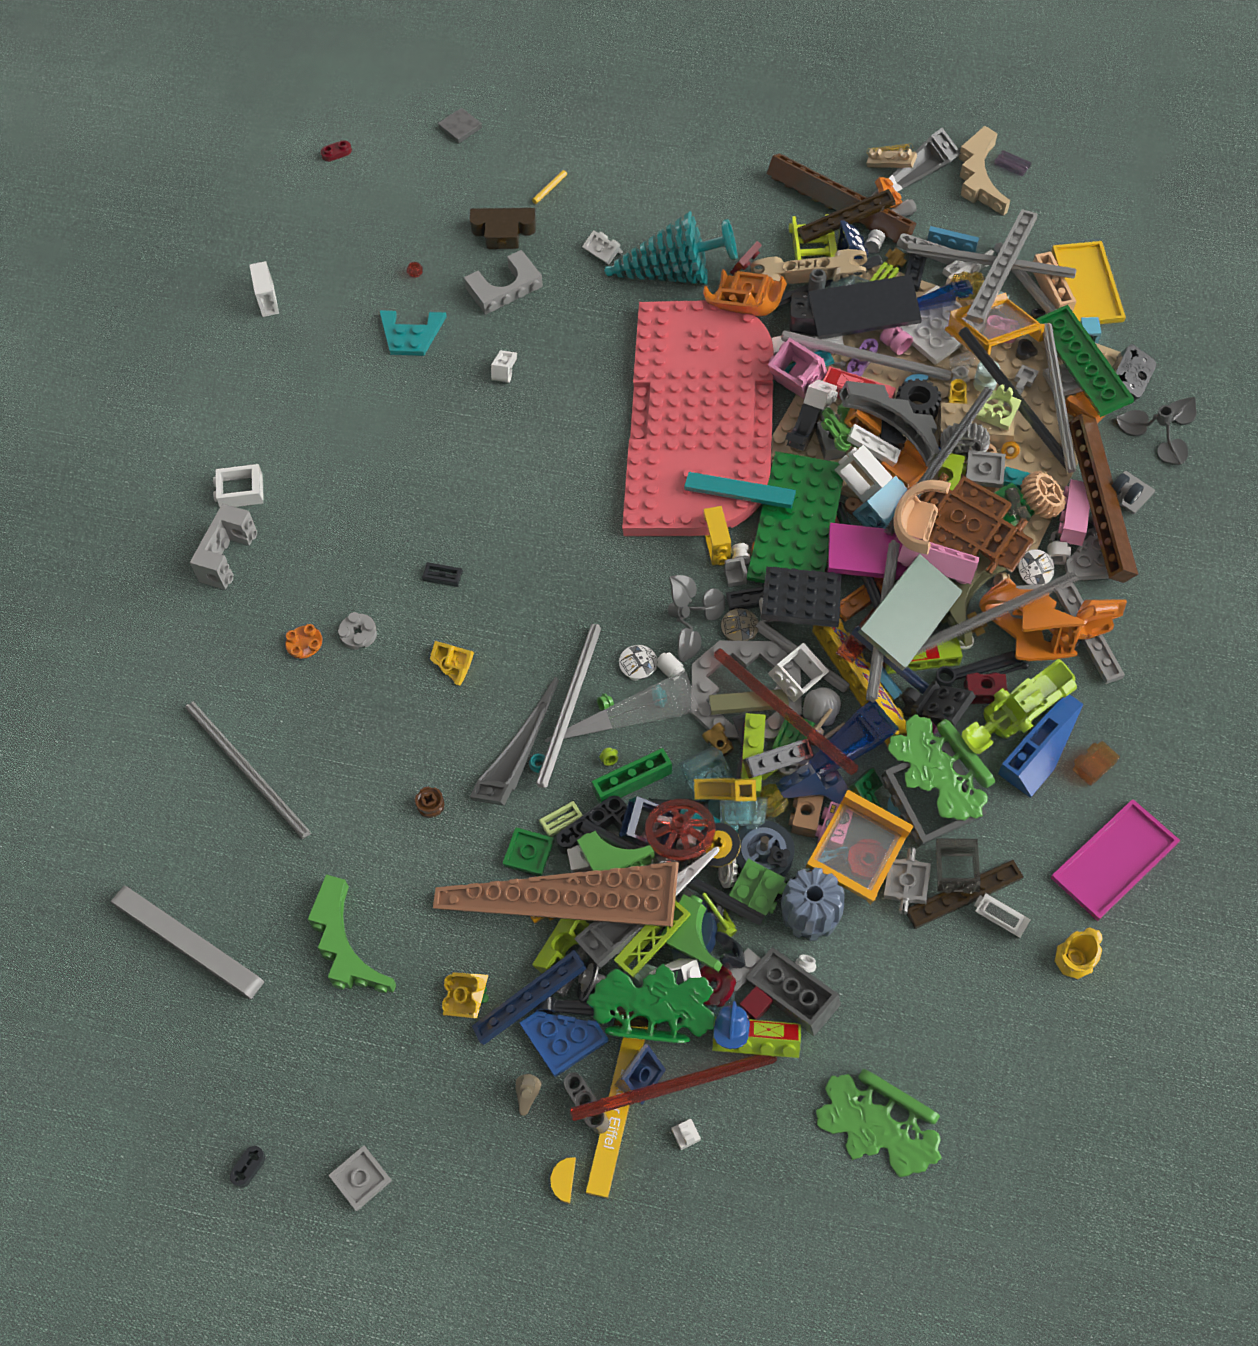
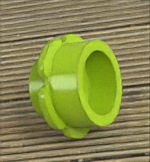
M606 748L602 751L599 758L604 765L611 766L618 761V751Z

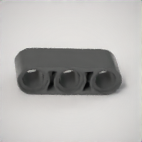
M576 1072L568 1074L564 1079V1087L586 1124L597 1134L606 1132L610 1126L609 1118L587 1082ZM580 1081L579 1086L576 1089H572V1085ZM587 1099H591L590 1104L586 1107H583V1102ZM597 1117H602L598 1125H593Z

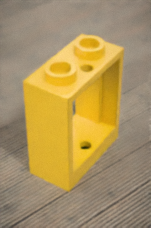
M722 506L703 509L704 520L707 522L710 534L704 536L712 565H724L725 560L731 557V539Z

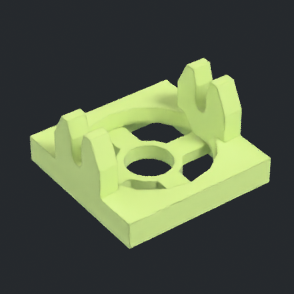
M1000 385L996 391H992V395L988 398L989 400L997 399L999 400L998 403L993 405L985 403L975 419L1009 430L1021 400L1012 397V388L1009 387L1007 392H1004V385ZM1004 402L1010 405L1011 412L1005 410L1003 407ZM993 408H1000L1002 410V413L999 410L997 411V413H994Z

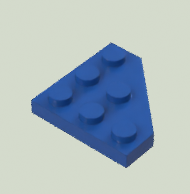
M536 1011L520 1022V1026L554 1077H557L609 1041L597 1021H585L574 1017L557 1016Z

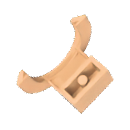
M940 480L922 481L907 490L899 500L894 513V529L899 541L909 550L928 555L931 543L928 541L938 513L935 504L920 501L917 495L929 491L948 494L950 482Z

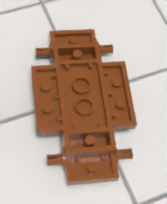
M942 473L938 480L946 481L949 476ZM965 476L961 478L953 491L949 489L948 494L929 491L922 493L919 498L920 501L935 504L938 509L928 542L973 556H977L980 551V554L991 561L985 569L991 575L997 566L1004 567L1013 572L1034 542L1032 538L1025 535L1022 531L1028 523L1026 519L1021 518L1016 526L1002 519L1012 506L1011 502Z

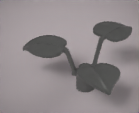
M1195 397L1184 398L1170 405H1163L1158 409V414H1154L1150 422H1148V415L1141 410H1131L1116 416V421L1121 430L1131 436L1145 434L1147 426H1150L1155 420L1162 426L1166 425L1167 442L1159 445L1157 450L1158 457L1165 463L1182 465L1188 457V446L1182 439L1170 440V423L1174 420L1181 425L1193 422L1197 414Z
M675 575L669 577L673 602L668 607V614L671 617L677 618V622H681L687 627L683 628L678 636L680 662H685L699 652L701 636L699 632L693 631V627L683 619L689 616L690 610H704L706 619H718L725 609V596L720 590L712 588L703 595V607H688L687 605L692 602L691 598L696 594V584L688 576Z

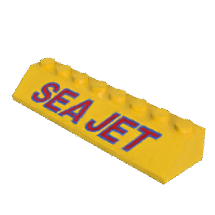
M839 618L838 628L813 625L812 632L842 678L850 684V690L886 745L890 744L891 736H907L906 721L900 708L895 706L892 696L889 692L885 691L881 681L878 699H875V702L866 700L871 664L865 661L861 649L855 646L851 634L845 631L841 619Z

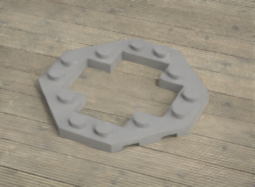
M718 641L692 663L691 715L707 730L721 722L726 729L724 733L727 738L740 741L734 724L732 725L721 714L711 715L710 704L707 701H709V695H716L719 692V687L708 677L732 656L745 668L758 657L774 668L788 654L773 641ZM792 659L783 668L801 687V667ZM777 685L774 688V690H778L781 688L779 687V685ZM788 697L789 708L778 709L765 721L764 739L766 741L776 740L787 712L801 717V697L795 702Z

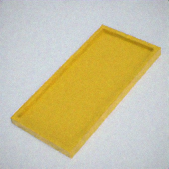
M1102 241L1053 245L1052 254L1058 266L1076 269L1075 278H1064L1076 300L1073 313L1080 321L1081 317H1099L1100 324L1124 322L1126 316Z

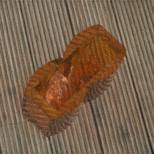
M1103 741L1098 744L1093 743L1088 748V753L1085 756L1081 754L1074 761L1073 771L1090 786L1097 782L1120 759V756Z

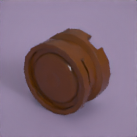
M429 786L420 789V792L415 797L419 813L426 818L440 815L445 806L440 790Z

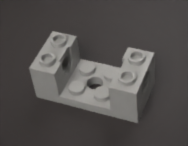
M222 503L190 561L199 582L224 590L232 583L233 572L229 569L225 555L222 554L228 548L230 540L250 546L252 540L256 538L257 529L249 511Z

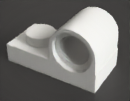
M500 350L491 364L492 380L507 383L511 381L512 366L517 360V353Z

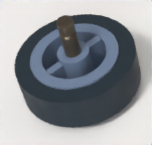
M762 820L761 822L754 821L741 828L738 832L741 846L736 857L737 871L741 873L749 858L784 877L792 866L795 851L794 842L788 831L781 825L767 820ZM772 846L790 851L785 868L776 867L767 862L768 857L771 855L770 848Z

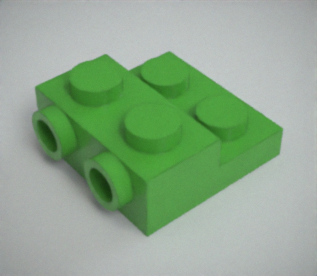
M748 858L729 896L766 916L768 912L773 913L778 903L774 900L778 893L782 895L786 887L785 877Z

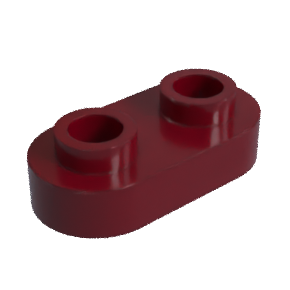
M341 140L321 149L322 159L331 162L350 155L352 152L351 144L346 140Z

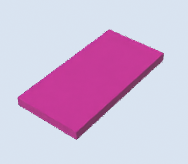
M830 523L828 572L884 578L889 543L892 542L891 540L900 543L899 554L903 544L899 541L895 532L891 536L886 534L883 528ZM897 562L895 580H898L908 568L902 565L901 562Z
M1132 799L1051 876V879L1092 917L1099 921L1180 840Z

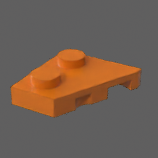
M879 177L875 181L879 193L889 189L893 195L896 205L890 208H895L902 203L901 195L895 191L893 183L889 178Z

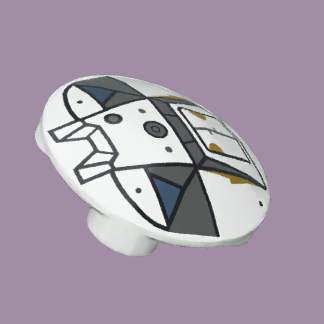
M1041 550L1026 552L1017 565L1019 573L1027 585H1044L1052 579L1054 574L1052 559Z
M634 645L622 652L619 666L626 676L633 681H637L650 676L656 671L657 657L650 648L643 645Z

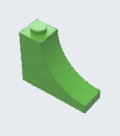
M596 831L587 833L577 840L580 851L591 871L647 866L656 861L651 845L639 849H620L603 841Z
M683 895L679 904L690 912L691 915L665 944L719 972L723 964L710 955L702 938V920L707 908L702 904L703 900L697 896L691 895V897ZM677 908L674 911L673 920H678L683 915ZM667 926L664 929L661 936H664L667 933Z

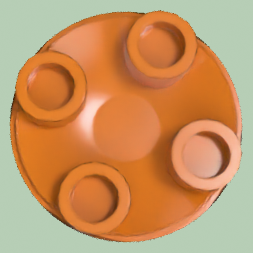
M307 624L288 631L285 646L291 656L299 659L308 658L318 652L323 638L320 631L314 625Z

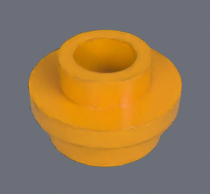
M1008 441L1002 446L1001 453L1006 454V459H1014L1019 455L1020 447L1016 442ZM1008 447H1013L1014 452L1009 453Z

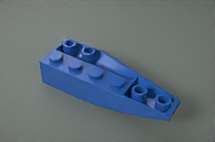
M1070 694L1059 700L1003 762L998 775L1031 798L1054 771L1083 707V703Z

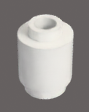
M670 652L667 654L663 653L658 657L657 667L670 679L677 680L685 672L683 664Z

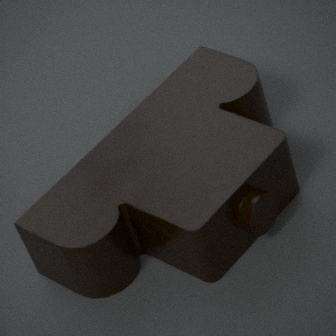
M471 208L470 225L472 234L475 236L485 235L487 249H518L520 233L530 236L536 231L535 208Z

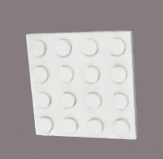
M938 285L917 299L922 318L921 323L901 326L903 331H906L913 337L911 345L935 365L962 345L945 331V327L948 326L950 311L963 306ZM966 317L962 318L979 333L984 331L986 326L984 323L980 324L966 320Z

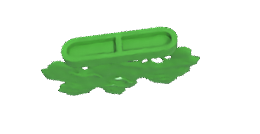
M916 714L906 721L907 736H891L890 744H888L889 752L898 761L910 763V768L905 773L906 787L916 788L919 786L922 790L930 791L933 787L938 788L940 791L937 806L941 817H954L957 820L964 821L970 816L976 819L982 817V807L987 803L988 796L984 791L974 789L973 778L982 787L988 788L995 783L991 772L969 748L950 721L944 719L938 723L937 730L942 736L940 738L932 733L933 727L930 719L920 718ZM931 740L936 741L934 744H930ZM945 741L946 743L949 742L955 753L954 756H949L947 753L942 752L941 748ZM960 759L969 772L966 775L957 774L952 767L953 762ZM957 777H962L963 779L959 781ZM965 780H968L966 782L969 785L966 792H963L962 784ZM971 789L974 791L973 795H970Z
M862 1069L858 1076L859 1080L868 1086V1089L864 1091H859L855 1087L854 1080L849 1074L839 1077L831 1076L825 1089L832 1103L816 1110L817 1124L821 1129L832 1134L847 1132L848 1139L845 1146L852 1160L861 1158L863 1154L869 1156L876 1155L880 1148L885 1147L889 1152L890 1165L897 1176L904 1177L912 1173L926 1171L929 1164H937L938 1160L942 1158L938 1151V1145L941 1142L939 1133L935 1130L921 1131L916 1122V1119L920 1118L931 1125H935L940 1117L938 1113L866 1069ZM874 1090L889 1099L886 1106L874 1105L872 1103V1092ZM860 1095L864 1096L861 1102L857 1100ZM895 1103L909 1111L910 1114L907 1121L897 1122L891 1118L890 1111ZM906 1124L905 1129H900L901 1125ZM910 1125H912L911 1129L915 1130L914 1140H911L908 1135ZM919 1133L923 1135L922 1140L919 1139Z

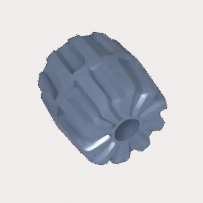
M815 867L810 872L802 869L797 872L794 880L789 879L782 894L781 909L782 920L786 927L789 926L793 930L794 936L798 938L802 936L809 938V941H817L820 936H829L839 923L844 909V891L841 886L837 885L838 879L832 873L826 875L823 873L822 868Z

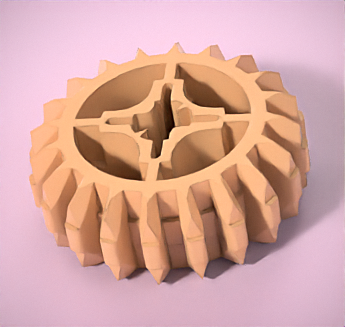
M1035 471L1024 478L1020 485L1022 488L1021 493L1024 495L1023 499L1026 500V504L1030 506V510L1033 509L1036 515L1039 514L1041 518L1044 517L1046 519L1053 518L1065 509L1066 497L1063 495L1064 491L1061 490L1056 480L1052 479L1051 475L1048 476L1046 472Z

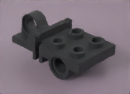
M933 680L923 695L917 690L908 687L901 696L905 703L901 711L904 716L912 717L916 714L920 718H928L936 726L944 719L950 721L955 726L975 698V694L970 690L948 686L940 687L937 681Z

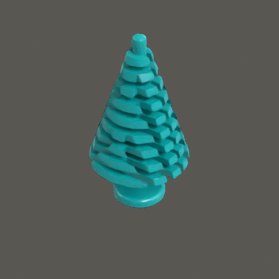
M689 211L684 215L683 221H681L682 217L675 221V226L672 223L667 225V233L664 229L658 231L657 237L655 235L651 236L648 246L645 240L640 244V251L639 249L637 250V247L631 250L632 259L627 252L623 255L624 264L618 258L614 261V266L605 267V274L608 277L617 274L619 278H624V271H626L628 278L634 279L635 272L639 279L645 280L646 273L649 280H655L656 275H658L659 281H666V274H668L667 278L670 282H676L678 279L679 282L686 283L688 279V281H691V284H696L700 280V284L707 285L708 274L707 268H705V251L725 247L731 260L738 258L729 219L722 221L723 236L702 241L699 229L696 227V220L694 216L691 217L692 212Z

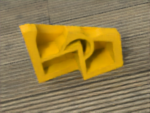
M435 641L430 660L438 665L456 685L461 686L470 667L474 652Z

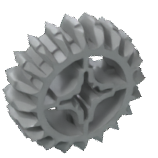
M976 422L971 423L969 428H967L968 430H966L964 435H962L963 437L956 444L954 450L951 451L953 454L965 456V459H968L969 450L987 452L990 445V435L987 432V428H983L981 424L977 425ZM954 423L953 426L948 425L947 429H943L940 437L941 449L953 431L959 426L957 423Z

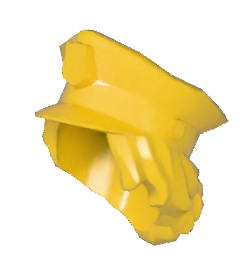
M1086 928L1082 932L1075 931L1064 943L1057 946L1055 963L1063 975L1080 979L1093 972V967L1100 960L1102 948L1099 945L1102 942V934L1099 930Z

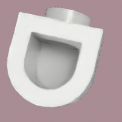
M1053 541L1047 546V554L1052 559L1053 564L1065 565L1066 559L1071 555V547H1068V542Z

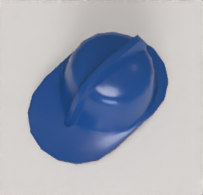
M733 1001L732 1005L725 1006L720 1010L714 1026L715 1041L720 1046L728 1049L742 1047L747 1042L750 1023L747 1019L746 1011L737 1006L735 1001Z

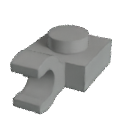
M1025 365L1021 366L1014 380L1018 382L1015 388L1020 395L1025 386L1031 388L1039 371Z

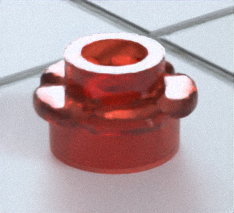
M411 262L408 265L407 273L411 277H419L423 273V267L418 262Z

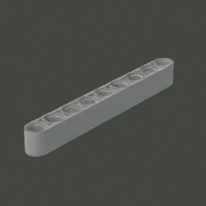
M124 885L110 901L126 915L251 1000L265 983L256 974Z

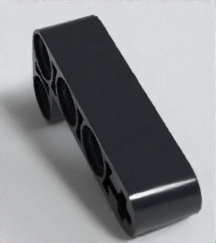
M616 795L602 801L559 832L557 835L559 851L563 854H568L567 849L579 846L577 840L587 834L585 832H578L585 820L603 829L614 824L620 831L627 804ZM613 805H616V806L619 807V808L616 809V810L610 809V807L613 806ZM596 817L603 818L601 821H595L594 819Z

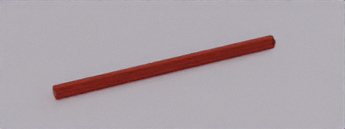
M719 648L714 652V657L847 773L853 775L857 772L858 765L723 649Z
M754 1055L576 1106L570 1109V1115L572 1120L576 1121L770 1065L777 1061V1056Z

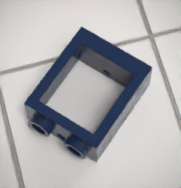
M636 796L629 799L619 837L642 847L651 845L653 851L661 854L668 852L672 849L675 842L673 837L679 827L677 822L680 813ZM641 810L666 819L659 844L635 835Z

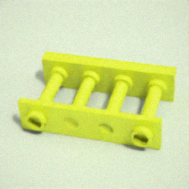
M792 216V223H789V234L792 233L795 260H801V256H835L837 247L834 231L808 242H823L826 244L825 248L800 249L799 244L804 243L801 237H798L797 228L806 224L797 225L796 216Z

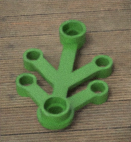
M841 403L837 409V413L840 415V422L834 415L833 410L826 407L822 411V415L826 419L821 423V426L824 430L831 432L834 437L835 447L839 451L846 452L850 449V446L858 447L847 441L848 437L846 435H849L851 428H847L844 420L850 408L843 407Z

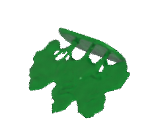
M663 963L656 969L654 975L649 974L643 979V986L641 988H636L627 974L614 969L605 979L600 980L596 984L595 993L589 995L587 1004L593 1008L594 1019L598 1023H607L612 1018L622 1023L623 1026H610L604 1030L605 1033L613 1036L686 1043L690 1041V1038L685 1034L677 1033L680 1028H688L698 1037L705 1034L707 1030L714 1029L715 1014L703 1005V1002H706L713 993L709 981L704 977H689L685 982L677 985L674 972ZM618 1006H621L625 1010V1019L624 1015H619L617 1011ZM610 1010L615 1012V1016L610 1014ZM633 1011L634 1014L629 1017V1012ZM636 1016H644L648 1019V1029L630 1027V1021ZM681 1017L682 1022L677 1024L678 1018ZM666 1021L671 1028V1032L654 1030V1025Z

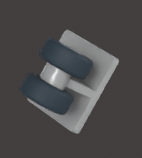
M1127 471L1120 474L1112 484L1113 489L1116 491L1119 505L1132 514H1135L1155 493V489Z

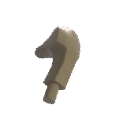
M523 1074L516 1078L519 1113L522 1116L528 1114L542 1085L539 1078L532 1074Z

